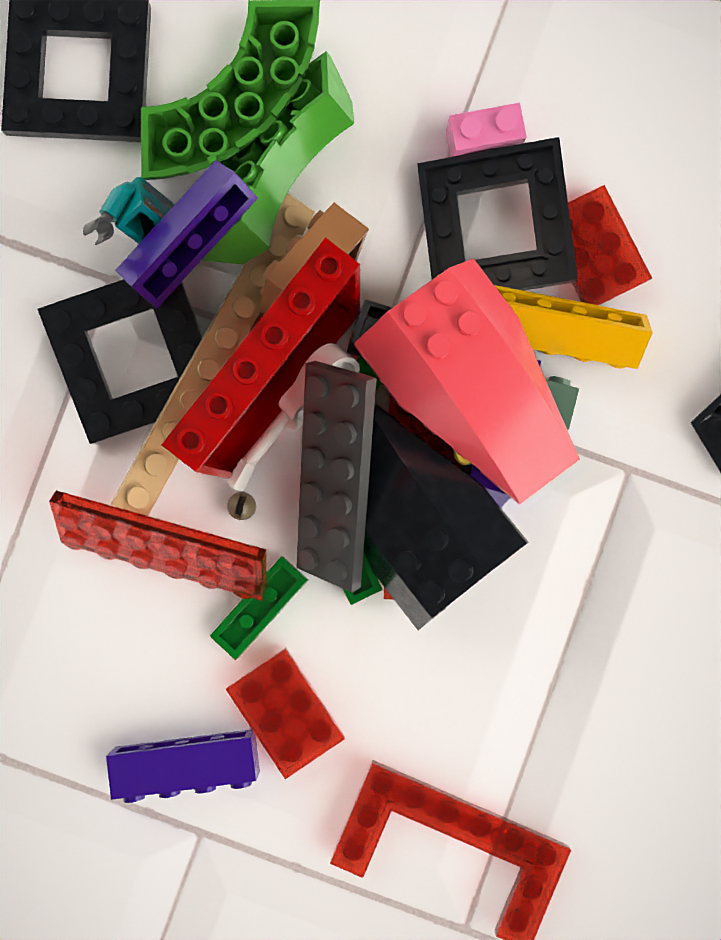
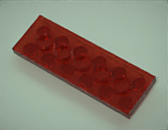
M55 490L49 500L60 541L70 549H83L97 553L104 559H118L131 563L139 569L149 568L163 572L174 579L184 578L198 582L208 589L219 588L233 592L236 596L243 599L253 598L262 601L267 584V549Z

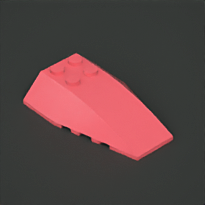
M474 258L449 267L387 311L354 343L358 352L401 408L415 416L424 424V427L449 444L454 449L453 451L464 460L467 459L480 470L481 474L518 504L524 502L580 460L518 316Z

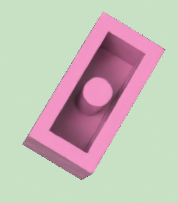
M520 102L450 115L446 128L450 157L523 144L527 136Z

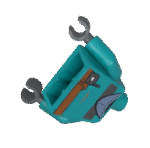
M136 177L132 182H123L113 188L99 210L101 217L85 224L83 235L86 236L96 230L98 240L95 242V245H98L113 236L114 229L111 222H115L116 228L139 244L174 204L145 179Z

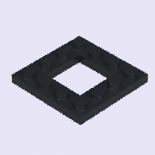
M9 0L1 131L6 136L141 142V107H146L151 23V5L149 0ZM47 36L111 39L108 101L43 98Z
M560 137L417 163L432 280L449 267L466 261L458 196L528 183L536 250L477 259L475 261L493 285L525 291L578 282Z
M124 279L37 309L89 444L156 422L203 338L183 281L157 309ZM153 309L178 377L113 398L88 331Z

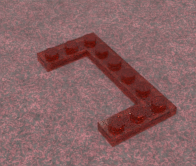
M372 760L332 853L330 864L363 878L391 811L520 867L494 932L496 937L503 940H534L571 853L570 846Z

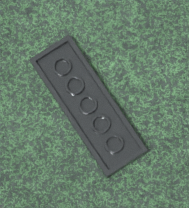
M312 361L305 364L296 568L349 592H354L361 588L376 378L319 361Z

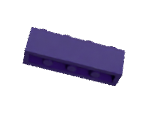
M215 160L115 271L157 309L258 197L234 171Z
M255 729L117 746L106 755L111 800L123 798L124 803L141 801L145 798V795L159 794V798H171L181 794V791L192 789L197 794L209 793L216 790V786L230 785L232 789H242L251 786L252 782L257 781L260 773Z

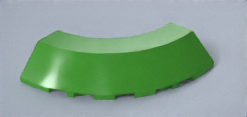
M248 0V14L239 42V50L230 65H226L206 85L207 88L190 99L185 97L163 105L141 107V177L145 180H157L197 172L210 167L215 160L221 162L233 156L265 132L285 110L307 72L315 49L319 28L320 0Z
M327 51L309 63L307 72L297 92L273 124L251 144L231 156L230 159L227 158L220 162L234 171L258 199L201 261L244 264L269 249L276 216L296 179L327 144L354 124L353 102Z

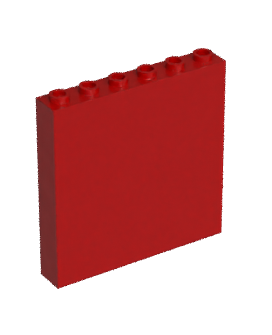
M325 237L161 445L193 471L229 479L237 466V462L245 456L281 412L282 409L278 403L285 392L293 385L308 358L325 344H338L358 319L360 314V263Z

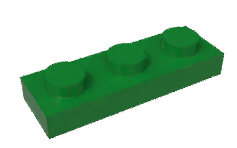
M281 556L212 632L210 637L234 660H238L309 579L284 556Z

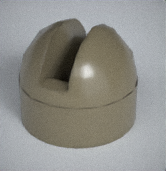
M245 492L233 494L227 503L229 514L237 520L251 518L257 507L254 497ZM240 497L246 498L241 515L235 514Z

